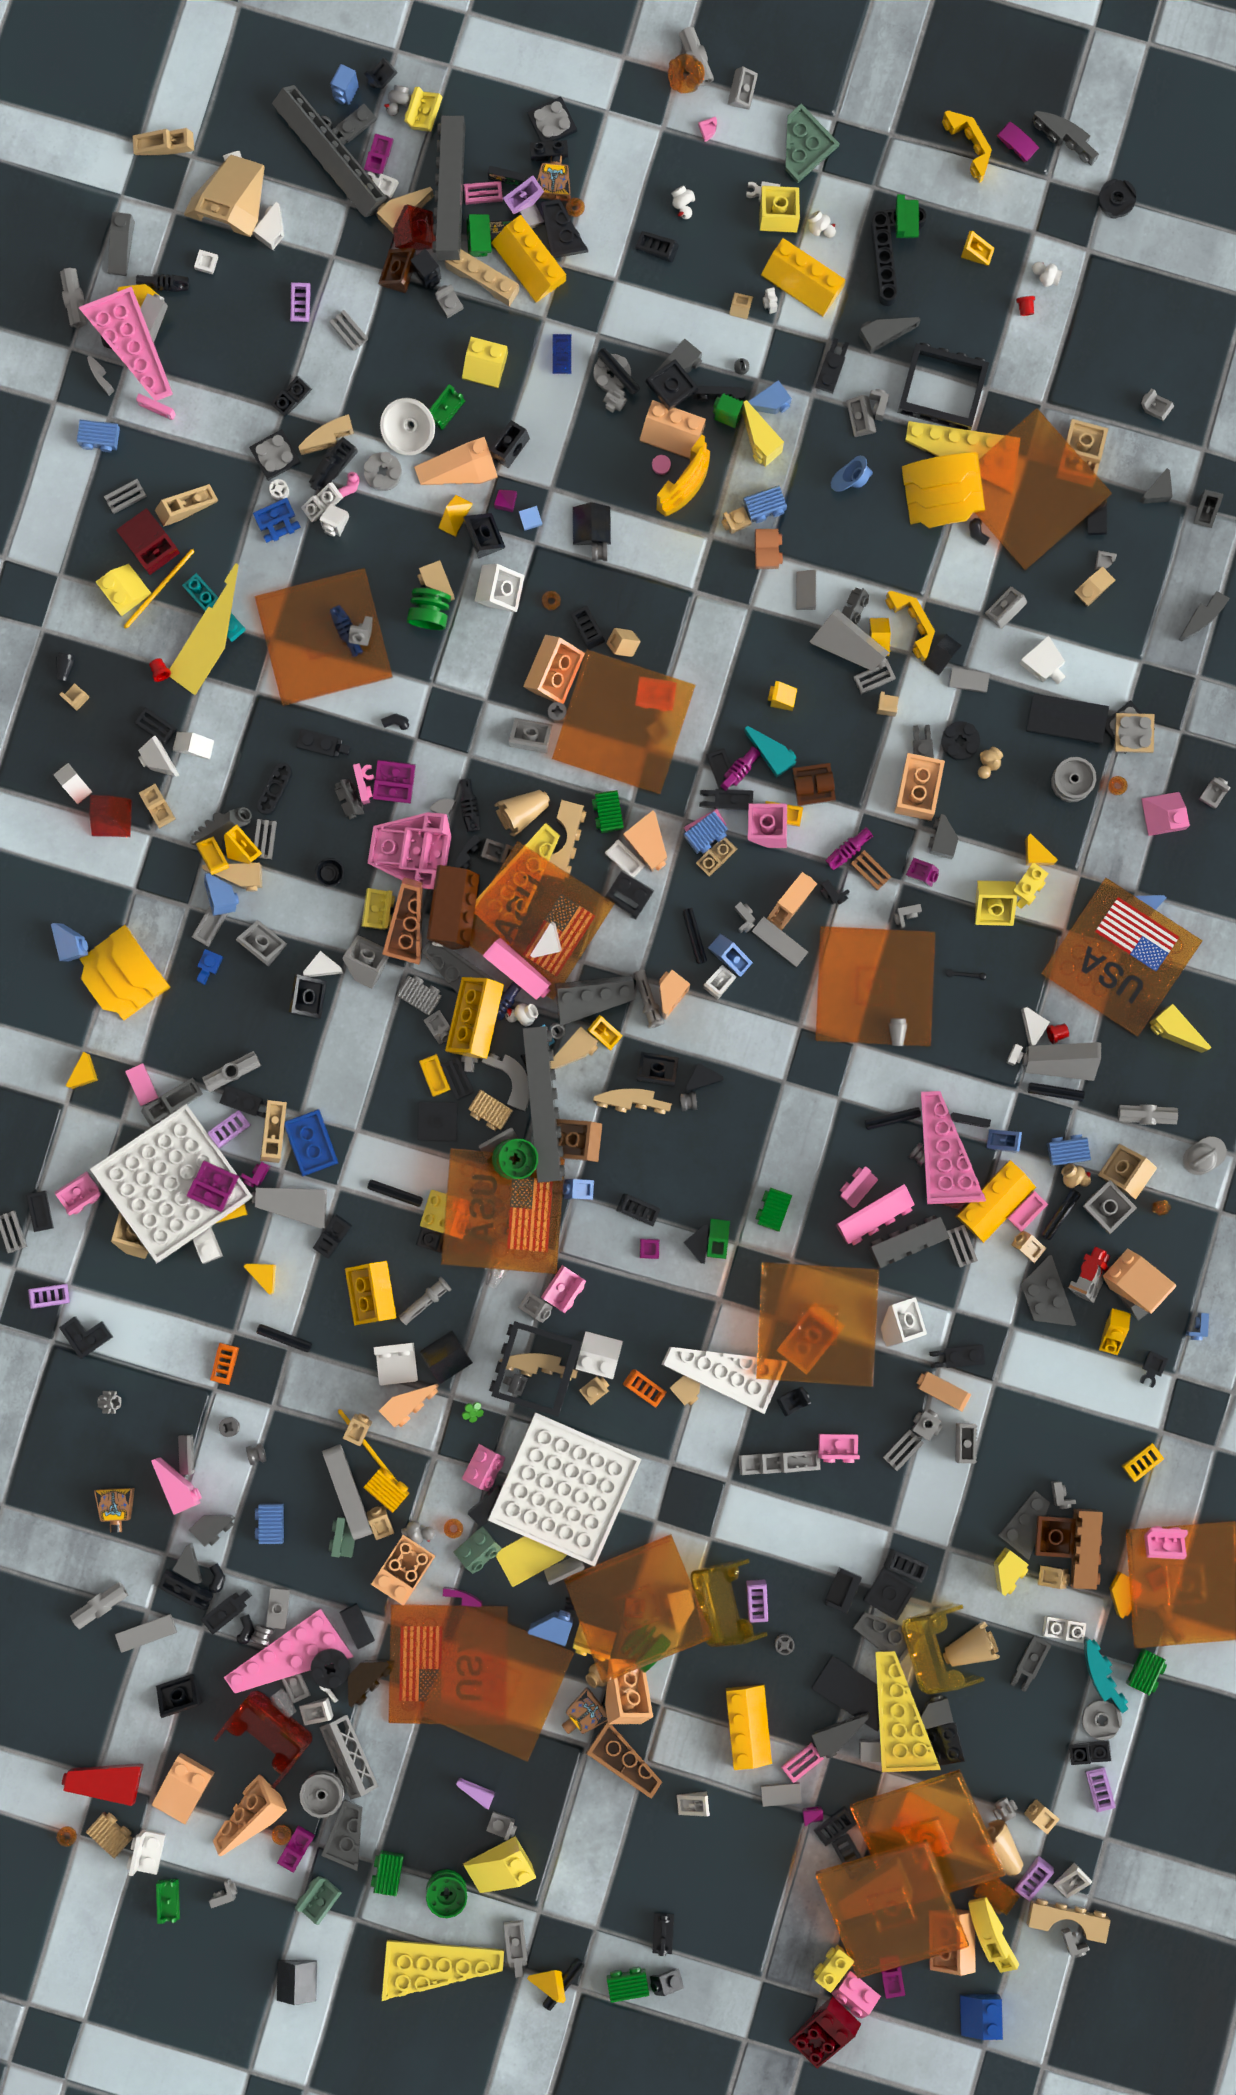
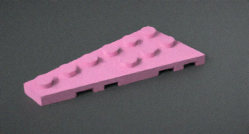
M132 287L78 307L155 401L173 395Z
M921 1092L927 1204L986 1202L984 1193L980 1188L978 1179L972 1169L970 1160L958 1136L941 1092Z
M320 1608L224 1676V1679L233 1692L238 1693L310 1671L314 1657L323 1650L337 1649L344 1653L347 1659L354 1656Z

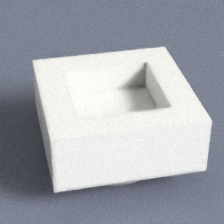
M199 250L194 265L195 270L213 275L218 255Z
M1015 1044L1006 1063L1012 1066L1016 1062L1020 1063L1024 1054L1021 1052L1023 1047Z

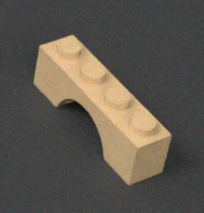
M461 249L460 260H445L447 270L461 278L475 281L488 290L494 298L509 307L519 293L518 283Z
M561 800L557 821L565 828L567 840L560 851L552 854L543 876L560 881H565V877L569 878L572 868L569 866L570 859H574L577 848H574L575 840L579 841L582 831L579 830L580 822L584 823L587 813L584 811L583 805Z
M1037 1898L1036 1901H1030L1026 1924L1030 1928L1049 1931L1051 1926L1057 1921L1069 1919L1081 1925L1087 1940L1106 1944L1111 1920L1106 1916V1913L1095 1910L1094 1913L1086 1912L1087 1909L1075 1906V1909L1067 1908V1905L1064 1903L1056 1902L1053 1905L1048 1904V1901L1045 1899Z

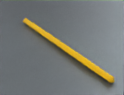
M190 549L126 624H124V628H128L191 557L194 549Z
M338 1409L339 1415L349 1426V1418L341 1409ZM364 1439L362 1444L383 1470H388Z

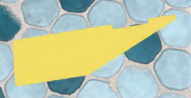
M237 563L226 577L224 582L227 585L213 608H207L170 667L171 675L169 677L194 695L197 694L225 649L239 566Z
M524 1536L502 1548L496 1555V1558L511 1586L514 1587L563 1560L567 1554Z

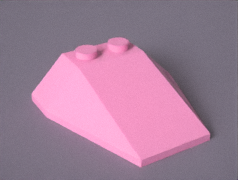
M427 812L373 826L368 864L402 881L405 877L423 882L422 889L434 890L437 865L447 866L451 833L447 814Z

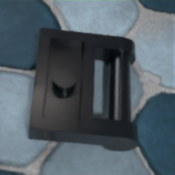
M622 870L604 900L614 903L631 914V917L636 920L654 890ZM619 891L639 905L635 909L615 896V892Z

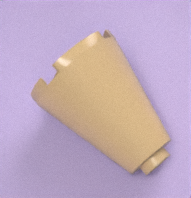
M533 791L497 802L495 807L498 806L499 809L496 810V813L503 827L506 830L510 829L512 831L510 835L514 837L549 806L548 802H550V799L545 791Z
M985 1622L979 1623L947 1646L945 1653H943L945 1662L954 1667L1000 1658V1655L995 1654L999 1650L991 1631L987 1632L985 1629L988 1625Z
M1002 1819L989 1822L990 1827L985 1830L982 1827L975 1834L972 1843L979 1852L1007 1875L1015 1876L1022 1871L1023 1862L1007 1824Z

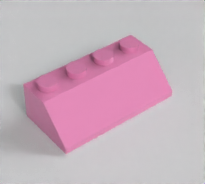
M904 1184L837 1223L836 1227L846 1244L852 1243L854 1246L863 1240V1235L868 1233L871 1236L879 1231L878 1226L883 1223L887 1226L896 1221L894 1217L900 1213L904 1216L913 1211L911 1207L915 1204Z

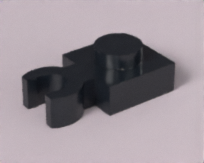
M1149 1351L1142 1367L1147 1372L1140 1378V1383L1143 1384L1145 1379L1149 1378L1151 1380L1149 1387L1153 1388L1156 1384L1155 1375L1162 1376L1168 1358Z

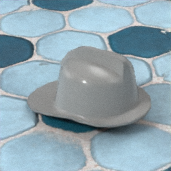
M1206 1137L1185 1151L1183 1164L1188 1172L1194 1175L1208 1173L1225 1160L1227 1156L1226 1146L1217 1137Z

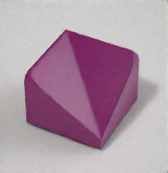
M499 490L494 508L513 512L517 491Z
M821 1806L802 1809L805 1826L812 1822L823 1821V1809Z

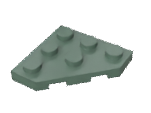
M802 104L787 116L785 170L797 183L836 150L840 144Z

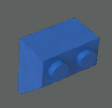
M999 1994L960 1995L961 2036L980 2040H1003L1002 1999Z

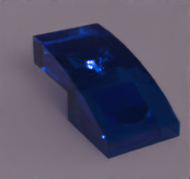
M553 334V374H571L572 334Z

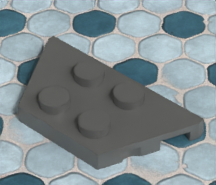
M1048 1255L1020 1284L1032 1319L1039 1322L1076 1326L1053 1257Z

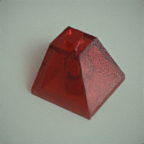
M408 204L404 205L393 228L395 248L433 249L432 245L433 241H436V236L433 234L434 221L432 211Z
M90 795L89 815L92 836L131 837L132 799L107 795Z

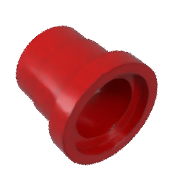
M1025 296L1016 299V303H1019L1020 316L1034 314L1035 296Z
M157 658L149 663L155 682L163 681L171 675L170 669L166 667L161 658Z
M1065 1023L1056 1026L1049 1025L1046 1028L1051 1044H1056L1059 1040L1069 1037V1030Z

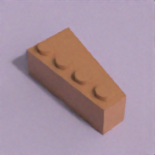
M403 878L383 955L420 964L422 959L423 882Z

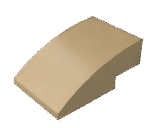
M1072 419L1056 478L1093 487L1109 428Z

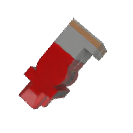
M1094 1247L1091 1256L1085 1254V1262L1081 1266L1082 1272L1077 1283L1071 1281L1068 1287L1076 1296L1092 1303L1095 1302L1104 1282L1103 1275L1109 1269L1107 1264L1110 1256L1106 1254L1105 1250Z

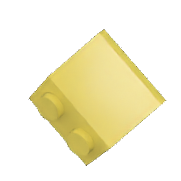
M762 186L759 214L760 231L797 233L800 220L799 188Z
M471 337L465 356L462 379L499 388L508 355L507 346Z
M130 564L110 570L96 581L99 588L121 616L152 594Z
M977 880L975 925L1014 926L1017 895L1013 892L1016 887L1015 881Z

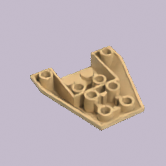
M230 155L194 194L184 215L202 221L203 216L229 224L236 233L251 237L259 217L264 165Z

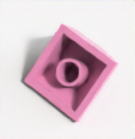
M1179 792L1141 799L1148 836L1186 830L1190 826L1187 809Z
M749 804L748 840L767 848H787V804Z

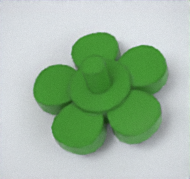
M475 1402L473 1406L471 1403L466 1404L464 1407L466 1411L462 1413V1417L465 1420L469 1419L471 1423L476 1422L477 1417H481L484 1413L481 1409V1404L479 1402Z

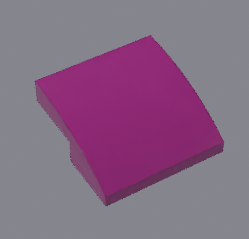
M378 760L373 799L411 804L416 764Z
M204 1160L196 1178L193 1180L187 1197L222 1212L240 1176Z

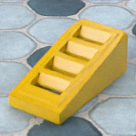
M1151 1443L1124 1463L1122 1468L1130 1479L1136 1482L1164 1460L1155 1445ZM1150 1450L1156 1456V1460H1153L1148 1453ZM1144 1455L1151 1462L1149 1465L1142 1458ZM1140 1460L1145 1468L1141 1469L1136 1461ZM1131 1465H1134L1136 1467V1469L1138 1470L1137 1474L1130 1467Z

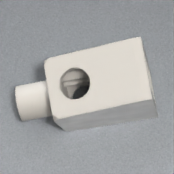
M1049 636L1021 659L1019 663L1041 682L1051 677L1056 684H1059L1066 677L1059 670L1065 661Z

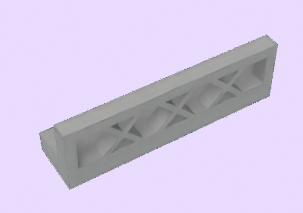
M344 1715L333 1722L319 1727L350 1799L361 1797L376 1789L378 1784L348 1715ZM342 1721L346 1727L345 1734L341 1733L337 1726ZM348 1740L353 1743L354 1748L352 1752L347 1749ZM355 1758L359 1759L362 1764L360 1770L356 1769L354 1765ZM363 1776L368 1778L371 1785L366 1789L362 1783Z

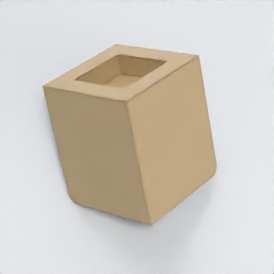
M614 628L606 644L614 654L632 657L641 641L631 630Z
M75 683L65 694L63 692L59 694L76 711L90 698Z
M881 691L877 714L895 717L898 710L899 697L885 695V692Z

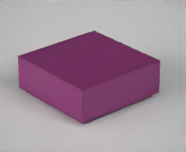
M640 1239V1258L659 1259L660 1240Z

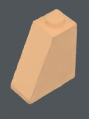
M652 810L626 831L623 837L653 872L655 869L659 871L666 865L667 855L656 813Z
M802 872L778 901L767 919L782 931L817 883L810 876Z
M927 1371L925 1374L921 1373L917 1380V1384H919L917 1389L963 1412L971 1396L970 1393Z

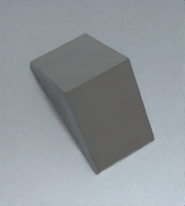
M1168 468L1140 500L1141 503L1169 502L1173 496L1171 475Z
M1206 489L1203 491L1199 498L1194 524L1212 528L1223 498L1222 493Z
M192 1543L185 1547L173 1571L198 1584L203 1580Z

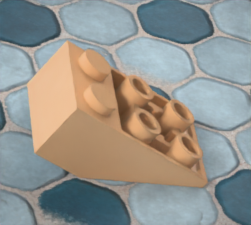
M434 1384L394 1396L379 1412L394 1428L398 1425L402 1427L411 1419L409 1415L412 1412L417 1413L424 1406L422 1402L426 1398L430 1400L438 1393L436 1388L439 1385Z
M402 1535L371 1585L404 1606L432 1563L435 1555L405 1535Z

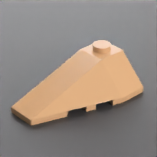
M485 437L467 442L414 467L420 485H443L450 483L481 484L498 478Z
M258 1775L245 1788L242 1793L244 1797L241 1802L233 1807V1815L223 1823L215 1836L213 1843L219 1856H223L273 1824L287 1810L281 1795L261 1775Z

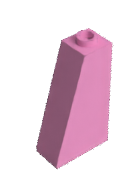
M499 938L484 953L483 957L536 1000L540 996L544 998L550 992L548 987L551 983L503 939Z

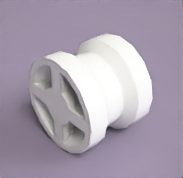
M276 479L271 482L269 491L274 500L280 501L288 498L289 488L285 481Z

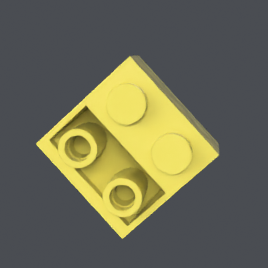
M1006 1547L994 1561L997 1590L1004 1596L1007 1593L1011 1594L1017 1586L1015 1584L1019 1577L1022 1579L1026 1575L1029 1565Z

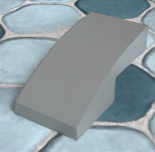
M89 355L87 359L93 375L102 389L110 396L114 389L103 378L106 371Z

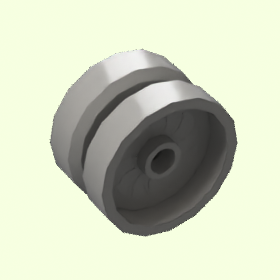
M1070 757L1062 761L1054 770L1051 778L1052 789L1055 795L1063 801L1069 803L1079 802L1086 798L1093 790L1096 783V771L1086 759ZM1071 777H1074V780H1077V782H1073Z
M328 1770L316 1771L311 1774L302 1785L300 1791V1803L303 1809L311 1816L317 1818L328 1817L334 1814L341 1806L345 1796V1787L341 1778ZM322 1791L325 1795L320 1796L319 1793Z

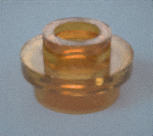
M572 198L566 204L567 213L573 217L582 215L585 210L584 202L579 198ZM573 206H578L579 209H578V210H573L572 207H573Z
M548 591L542 597V604L548 610L557 609L561 603L560 596L555 591ZM553 598L555 602L553 604H549L548 599Z
M1121 776L1113 777L1108 783L1109 791L1114 795H1122L1128 787L1127 781ZM1119 783L1121 785V788L1116 789L1114 787V784Z
M1167 1200L1153 1203L1152 1212L1157 1213V1215L1168 1214V1211L1171 1210V1205H1169Z
M450 1519L444 1525V1532L449 1538H458L463 1532V1524L458 1519ZM451 1525L457 1526L456 1532L450 1530Z
M286 1825L276 1826L272 1831L273 1841L278 1845L287 1844L291 1839L289 1827ZM279 1832H283L285 1834V1837L283 1839L278 1837Z
M70 1826L61 1828L57 1833L59 1844L65 1847L73 1845L77 1839L76 1831ZM69 1833L70 1839H65L64 1834Z

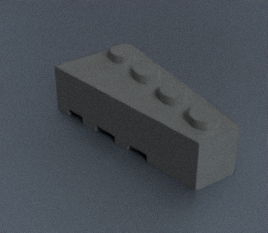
M631 976L555 983L560 1026L635 1000L634 981Z
M933 1215L924 1219L925 1223L918 1226L917 1223L907 1226L908 1231L900 1233L898 1230L889 1234L890 1238L883 1241L882 1238L872 1241V1246L868 1248L877 1269L949 1239L950 1237L941 1217L936 1218Z

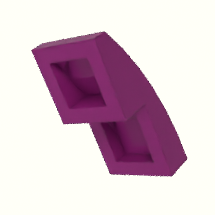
M1008 122L997 134V137L1006 147L1013 149L1024 162H1027L1039 149L1036 143L1012 122Z
M375 133L364 170L383 174L393 145V138Z
M451 1587L443 1588V1596L462 1598L461 1606H482V1601L466 1591Z
M298 1825L277 1864L294 1873L315 1835Z
M899 1954L879 1957L886 1999L905 1996Z

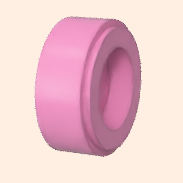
M665 455L656 456L652 461L653 471L658 475H665L669 472L671 468L670 459Z

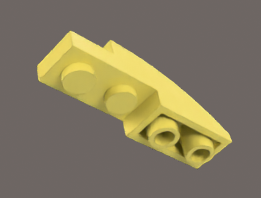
M987 1897L969 1900L968 1905L973 1925L988 1961L994 1962L1000 1973L1017 1970L1019 1963L1002 1934L1004 1928Z

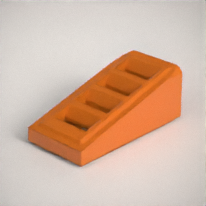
M219 1343L211 1381L226 1385L230 1384L239 1347ZM223 1350L232 1352V1356L222 1354ZM221 1357L231 1360L230 1363L220 1361ZM219 1365L229 1367L228 1371L219 1369ZM217 1372L226 1374L227 1378L216 1376Z
M635 1369L630 1372L623 1382L625 1387L655 1408L667 1393ZM637 1376H638L639 1378H638V1380L636 1381V1383H635L633 1386H631L632 1383L634 1382V1380H635V1379L637 1378ZM643 1380H644V1381H645V1384L643 1385V1387L641 1388V1390L638 1391L637 1389L639 1388V1386L641 1385V1383H642ZM651 1385L652 1388L650 1389V1391L648 1392V1394L645 1396L644 1393L646 1392V1390L648 1389V1387ZM656 1390H658L659 1392L657 1393L655 1398L651 1400L650 1398L653 1395V1393Z

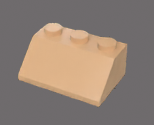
M652 400L639 441L690 459L691 448L702 435L706 419L674 407L668 411L663 403Z
M545 635L523 687L548 700L564 704L585 653L560 637Z
M673 970L670 973L666 971L659 981L661 1010L664 1019L669 1016L690 988V983Z
M961 1909L929 1910L930 1970L959 1976L974 1973L975 1928L970 1911Z

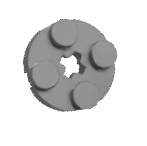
M611 354L631 376V368L627 359L617 354ZM599 358L593 371L596 384L605 392H608L610 389L615 391L617 388L623 390L625 386L615 375L614 378H611L610 374H607L610 369Z
M389 452L373 454L365 462L364 476L370 487L381 491H388L399 483L402 474L401 465L398 459ZM383 467L388 469L386 471L385 476H383L382 474L378 475L377 472L380 471L379 468Z
M1096 1700L1084 1708L1082 1725L1091 1737L1098 1740H1108L1113 1738L1121 1727L1122 1716L1120 1711L1111 1702ZM1099 1715L1107 1717L1104 1725L1097 1722Z

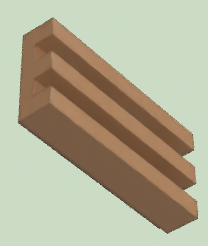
M865 850L851 863L877 891L891 878ZM865 857L885 878L882 879L862 858ZM860 862L880 883L877 884L857 863Z

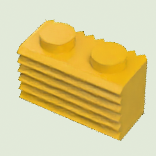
M380 1468L363 1488L393 1513L410 1493L407 1491L408 1487L404 1483L393 1479L394 1475L389 1470Z

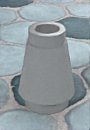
M890 1018V1023L888 1024L892 1046H903L908 1023H906L905 1018Z

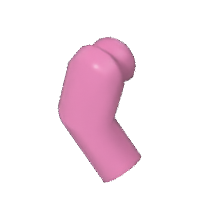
M350 472L347 475L348 481L346 486L338 489L343 497L356 492L360 482L356 472Z

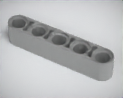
M341 1444L323 1450L322 1453L354 1541L373 1534Z

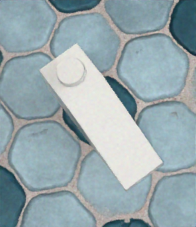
M211 1227L193 1238L202 1263L206 1264L223 1256Z

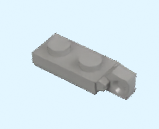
M523 1920L504 1922L509 1966L514 1967L516 1978L523 1977V1966L527 1965L528 1961Z

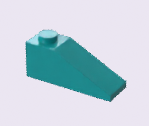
M749 726L745 728L744 732L755 748L760 751L762 758L776 778L795 766V759L797 757L791 749L788 750L786 746Z

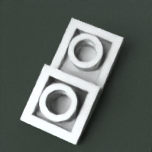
M333 482L328 483L317 495L312 496L301 509L311 522H315L322 516L330 504L335 506L343 496Z
M1045 1616L1042 1636L1084 1643L1086 1623Z

